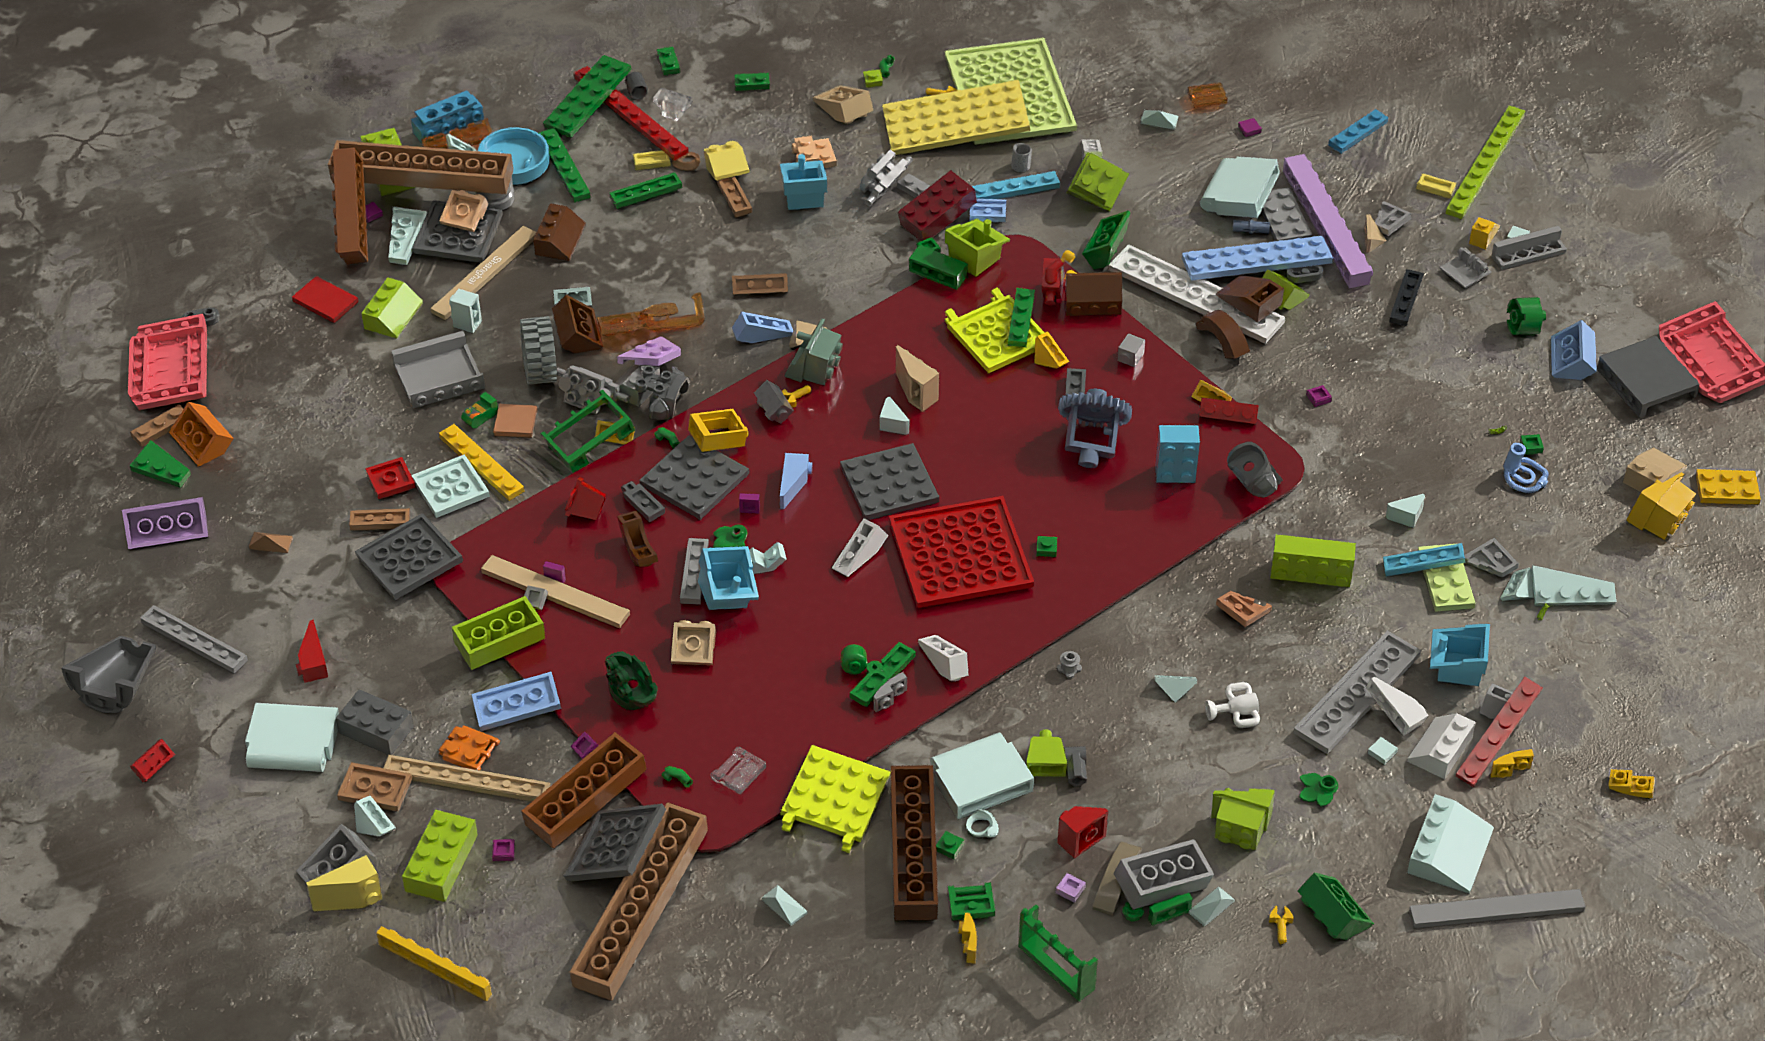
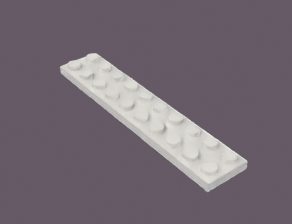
M1129 244L1109 264V271L1122 272V277L1203 315L1215 310L1226 312L1234 319L1244 334L1265 344L1285 323V317L1275 312H1271L1257 323L1217 297L1216 293L1222 289L1221 287L1204 279L1191 280L1187 271Z

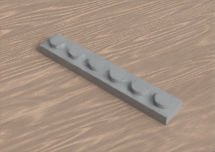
M155 605L140 617L142 624L234 674L248 661L247 655Z

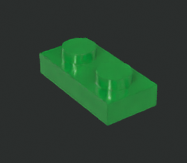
M664 47L657 49V57L663 75L680 73V66L674 48Z
M769 73L734 74L735 91L770 89Z
M1189 892L1183 895H1176L1172 899L1157 902L1150 906L1148 920L1153 926L1189 913L1193 900Z

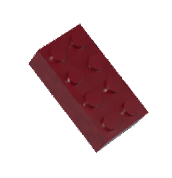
M950 170L898 211L900 225L920 241L933 238L977 203L975 189Z

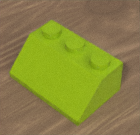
M387 278L361 313L364 329L397 339L423 301L406 283Z

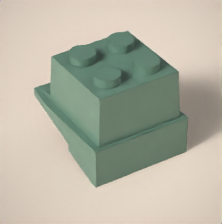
M821 319L811 335L798 331L796 338L804 341L785 373V377L799 382L807 380L820 385H825L827 379L832 378L834 366L837 367L840 362L841 356H838V354H840L843 344L840 343V334L823 327L825 319Z

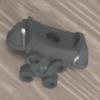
M647 365L643 368V378L636 380L635 389L640 393L647 390L653 392L649 404L650 420L672 419L676 399L688 391L690 380L675 366L672 367V373L670 371H663L661 375L655 374L654 367Z
M1250 441L1238 444L1229 452L1227 457L1228 467L1252 495L1261 498L1267 497L1275 492L1277 486L1283 481L1270 464L1265 452L1257 444ZM1247 463H1254V468L1251 471L1244 470Z

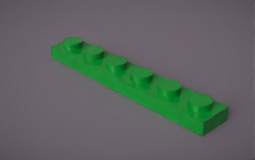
M555 128L539 132L547 141L549 158L574 203L591 198L587 185Z

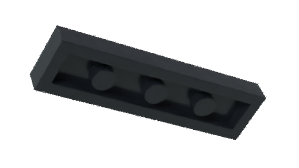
M1406 269L1389 323L1402 326L1408 325L1424 273Z

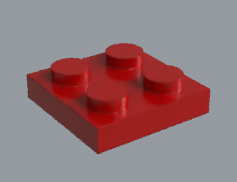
M403 457L365 468L378 500L415 488V482Z

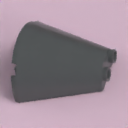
M119 636L62 667V673L70 690L74 689L80 695L79 700L85 705L100 712L117 713L132 702L156 651V645L147 642L138 645L132 638Z

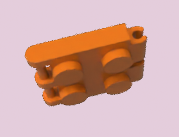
M465 725L461 728L455 726L448 736L449 739L445 740L438 751L443 756V760L463 768L481 770V765L485 759H489L491 756L490 752L495 746L499 745L500 740Z

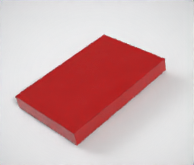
M317 276L292 296L293 302L333 323L338 321L359 302L358 297Z

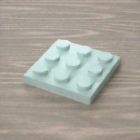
M465 454L411 475L415 486L436 518L490 497L488 489Z

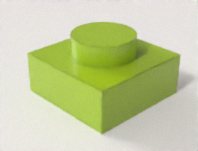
M880 70L863 71L866 88L883 86Z

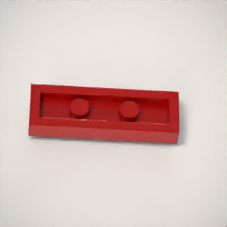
M1202 397L1199 416L1256 424L1259 405Z

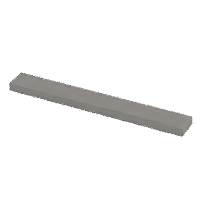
M1580 889L1414 905L1410 906L1409 912L1413 927L1421 928L1585 911L1586 906Z

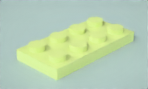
M1454 544L1421 546L1418 547V551ZM1463 563L1423 570L1435 612L1475 608L1476 603Z

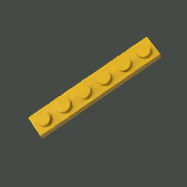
M455 424L439 432V438L459 456L465 454L475 471L508 501L525 492L524 486Z
M381 926L376 932L379 945L485 1001L491 997L490 982L485 977L476 976L467 968L453 964L450 959L436 955L431 949L417 945L412 939L403 938L392 929L388 930Z

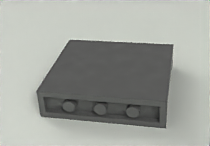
M1657 336L1601 355L1597 365L1599 373L1639 418L1646 416L1648 407L1680 395L1690 393L1695 398L1700 385L1698 380L1689 373L1687 368L1680 363Z

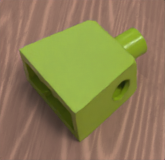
M1042 730L1039 733V737L1031 738L1026 766L1033 776L1066 777L1067 760L1062 739L1060 737H1052L1050 730Z

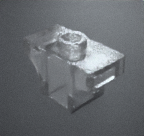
M661 88L653 98L654 103L661 108L662 116L676 121L693 103L692 97Z

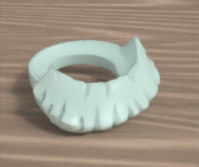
M977 809L976 813L971 815L966 823L968 832L974 837L986 836L991 838L996 837L999 832L997 821L993 815L983 809ZM977 820H988L990 823L983 832H974L971 829L972 824Z

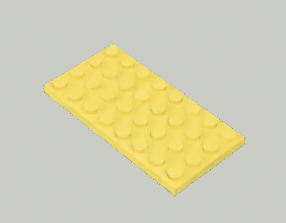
M1019 80L882 104L890 147L895 155L1030 131Z

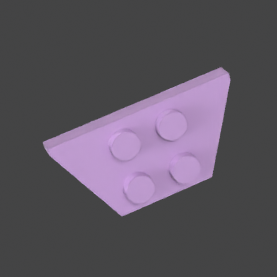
M660 336L617 356L618 364H624L628 360H635V365L659 366L680 356L681 348Z

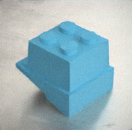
M800 154L798 155L797 163L780 164L784 196L787 198L788 210L824 207V193H827V176L822 161L805 162V155Z
M748 546L702 548L698 561L701 568L698 583L709 610L747 608L750 600L759 599Z
M1490 624L1433 629L1430 669L1438 668L1437 681L1479 686L1482 674L1486 673L1488 664Z

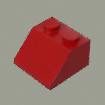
M1074 806L1069 811H1064L1059 817L1057 843L1074 859L1106 837L1108 810L1106 808Z

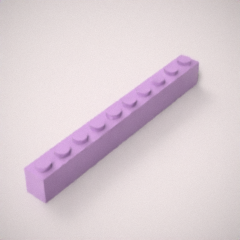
M1305 154L1285 158L1283 172L1319 236H1323L1333 256V260L1348 287L1354 288L1370 284V279L1373 275L1372 267L1366 262L1365 255L1361 253L1358 243L1354 241L1351 231L1347 229L1344 219L1340 217L1338 208L1332 203L1331 196L1325 191V186L1320 182L1317 172H1314L1311 162L1308 161Z

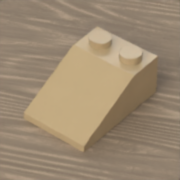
M840 85L812 97L813 101L832 118L844 124L852 123L853 119L865 117L868 115L867 113L874 111L870 94L867 90Z
M1652 448L1636 456L1627 466L1623 483L1642 492L1653 485L1657 479L1663 483L1683 472L1687 465Z

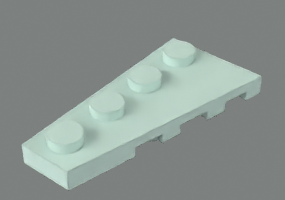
M393 207L389 248L390 263L408 264L413 253V245L428 211Z
M1534 565L1531 567L1535 606H1544L1545 603L1550 606L1610 605L1616 603L1615 583Z

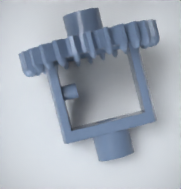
M1089 389L1087 394L1079 392V394L1072 393V395L1062 396L1059 400L1058 410L1060 415L1068 420L1065 451L1080 453L1078 464L1086 468L1098 467L1099 457L1113 458L1115 456L1118 425L1127 424L1132 416V406H1129V403L1119 400L1120 398L1107 396V392L1101 389ZM1076 419H1078L1079 424L1085 421L1086 426H1088L1089 422H1092L1094 427L1097 423H1100L1102 428L1104 423H1106L1108 427H1104L1103 434L1109 435L1108 447L1074 441Z

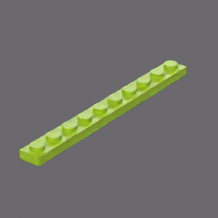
M1508 106L1446 208L1445 214L1463 219L1524 118L1525 110Z

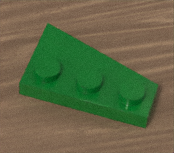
M151 440L130 464V469L133 472L179 488L183 486L191 475L190 470Z

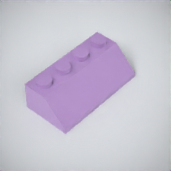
M203 497L122 510L128 549L208 537Z

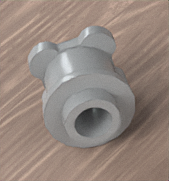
M1074 651L1062 653L1060 656L1061 664L1057 666V670L1071 679L1077 672L1082 670V666L1079 664L1080 656Z

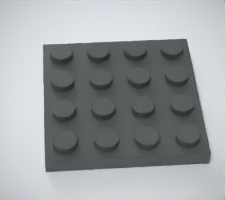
M433 200L413 245V253L482 263L485 260L502 218V209L487 207L483 219H479L475 232L441 224L440 218L447 202Z
M688 435L640 479V484L701 520L749 475V468L717 450L702 452L694 438Z
M914 443L840 461L843 474L866 520L939 502V495Z
M423 513L355 551L357 558L394 600L463 562L462 555Z
M663 804L598 811L563 877L570 882L632 876L650 840L653 838V834L661 822L666 808Z

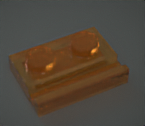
M1221 82L1188 87L1187 93L1194 108L1227 104L1228 97H1226Z

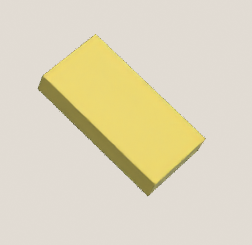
M663 151L633 154L635 170L670 166V158Z
M1422 174L1416 189L1450 199L1456 188V183Z

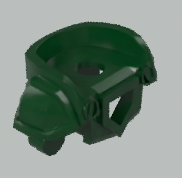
M623 651L612 653L606 657L604 662L607 669L606 677L608 679L609 692L619 706L626 710H636L649 706L655 701L658 687L652 681V676L645 662H641L635 655L631 656ZM636 681L638 686L630 688L628 682Z

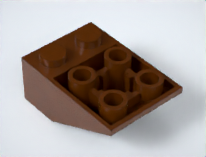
M1239 276L1218 291L1216 296L1258 323L1282 305L1284 288L1270 279Z

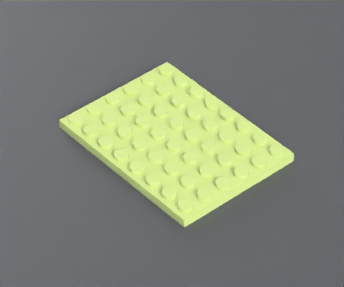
M1044 38L945 51V59L957 91L1019 80L1030 131L976 140L974 144L1077 131V124Z

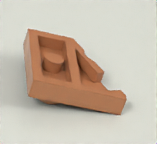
M1232 591L1219 597L1216 602L1219 608L1244 627L1270 613L1272 605L1268 603L1262 606L1254 603L1255 599L1241 596Z

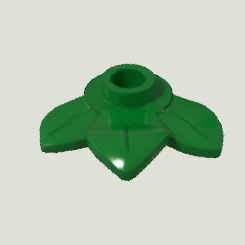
M743 525L718 528L713 533L717 538L713 548L744 547V541L748 535L747 529Z
M1308 773L1300 776V780L1306 786L1300 793V799L1306 802L1317 801L1319 806H1326L1332 802L1333 794L1338 791L1339 786L1335 777L1331 775L1322 777L1317 773Z

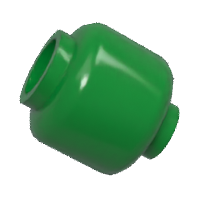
M852 644L846 646L841 651V666L846 673L856 675L866 669L868 663L867 654L862 646Z

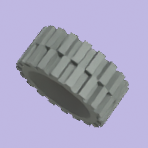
M549 316L520 319L521 347L527 384L556 382L555 346Z

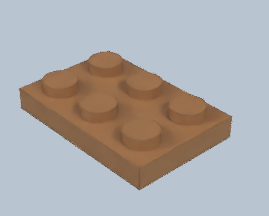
M351 762L337 797L340 801L355 803L360 799L371 796L380 808L399 812L412 781L411 773Z

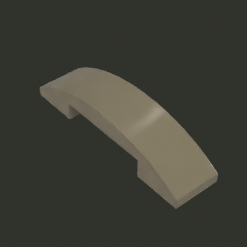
M1121 841L1110 860L1093 904L1094 910L1114 915L1120 901L1122 888L1113 873L1121 859L1139 855L1142 848Z

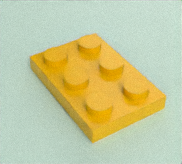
M1697 469L1695 475L1700 503L1760 504L1761 498L1755 471Z

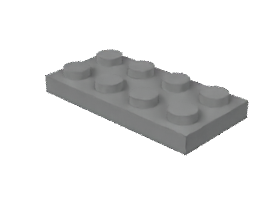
M1290 187L1271 190L1261 212L1265 221L1270 222V231L1274 240L1284 241L1312 237V233Z

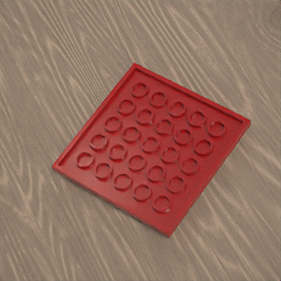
M1004 496L889 516V523L917 608L1034 587V579Z

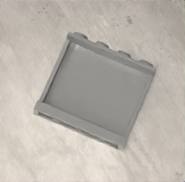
M464 331L391 350L393 365L412 408L485 388L483 373L480 374L466 344Z

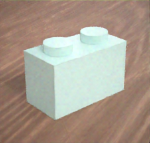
M458 289L449 300L453 327L474 333L482 322L479 295Z

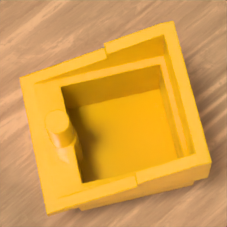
M1681 472L1663 483L1657 479L1653 485L1644 489L1640 493L1626 521L1641 531L1645 528L1663 540L1669 534L1673 535L1679 527L1677 524H1682L1689 514L1686 511L1689 512L1695 504L1693 499L1696 493L1681 483L1685 474Z

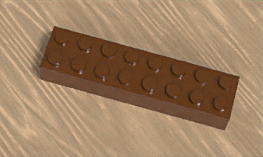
M933 765L891 766L894 920H938Z

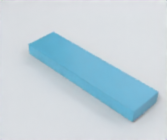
M1462 543L1383 557L1386 576L1466 563Z

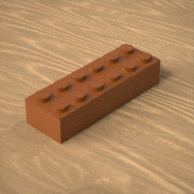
M354 147L334 149L330 161L331 166L334 167L331 179L335 186V190L332 191L333 201H335L336 206L333 208V215L336 219L334 233L337 236L335 251L346 264L368 262L363 159Z
M616 732L613 733L521 811L525 825L554 849L647 770L644 755Z

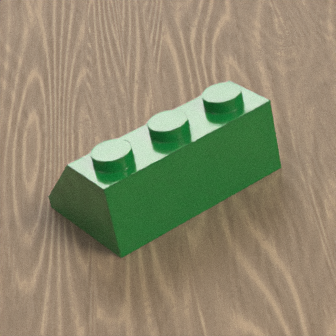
M1129 210L1101 219L1082 252V255L1093 270L1105 268L1110 264L1111 258L1117 252V248L1123 241L1131 214Z
M1314 872L1297 890L1302 896V902L1313 909L1316 919L1327 926V932L1335 939L1347 940L1374 925L1373 921L1335 877Z

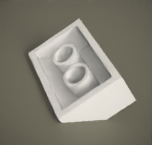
M1457 713L1435 717L1408 757L1407 762L1445 779L1472 739L1476 722Z

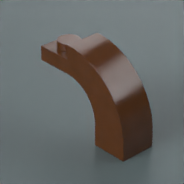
M1215 310L1202 316L1201 320L1195 323L1197 330H1208L1217 337L1225 358L1236 359L1250 352L1243 332L1234 319L1226 312Z

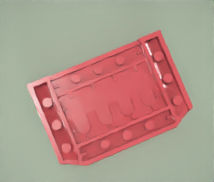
M1714 301L1660 324L1659 338L1680 363L1687 368L1689 373L1698 380L1700 384L1698 391L1702 395L1722 403L1764 385L1765 363L1727 321L1725 311Z
M198 314L139 326L137 328V335L132 336L129 341L128 395L138 410L206 397L207 327L204 315Z

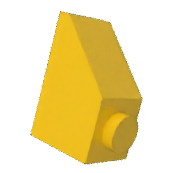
M1478 217L1472 227L1469 244L1486 250L1499 230L1500 225Z

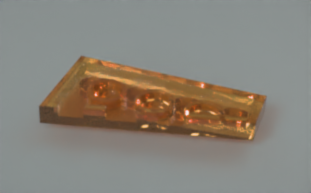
M488 118L483 119L480 124L475 125L473 122L467 124L465 129L459 130L455 128L449 132L450 135L470 146L480 144L484 138L493 133ZM444 133L421 139L423 147L448 149Z

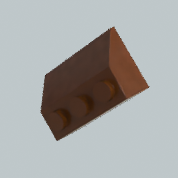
M550 203L533 239L535 255L570 261L586 226V222L569 207Z
M1122 272L1066 273L1064 299L1066 316L1121 314Z
M565 295L552 308L561 347L573 353L602 349L603 343L594 309Z

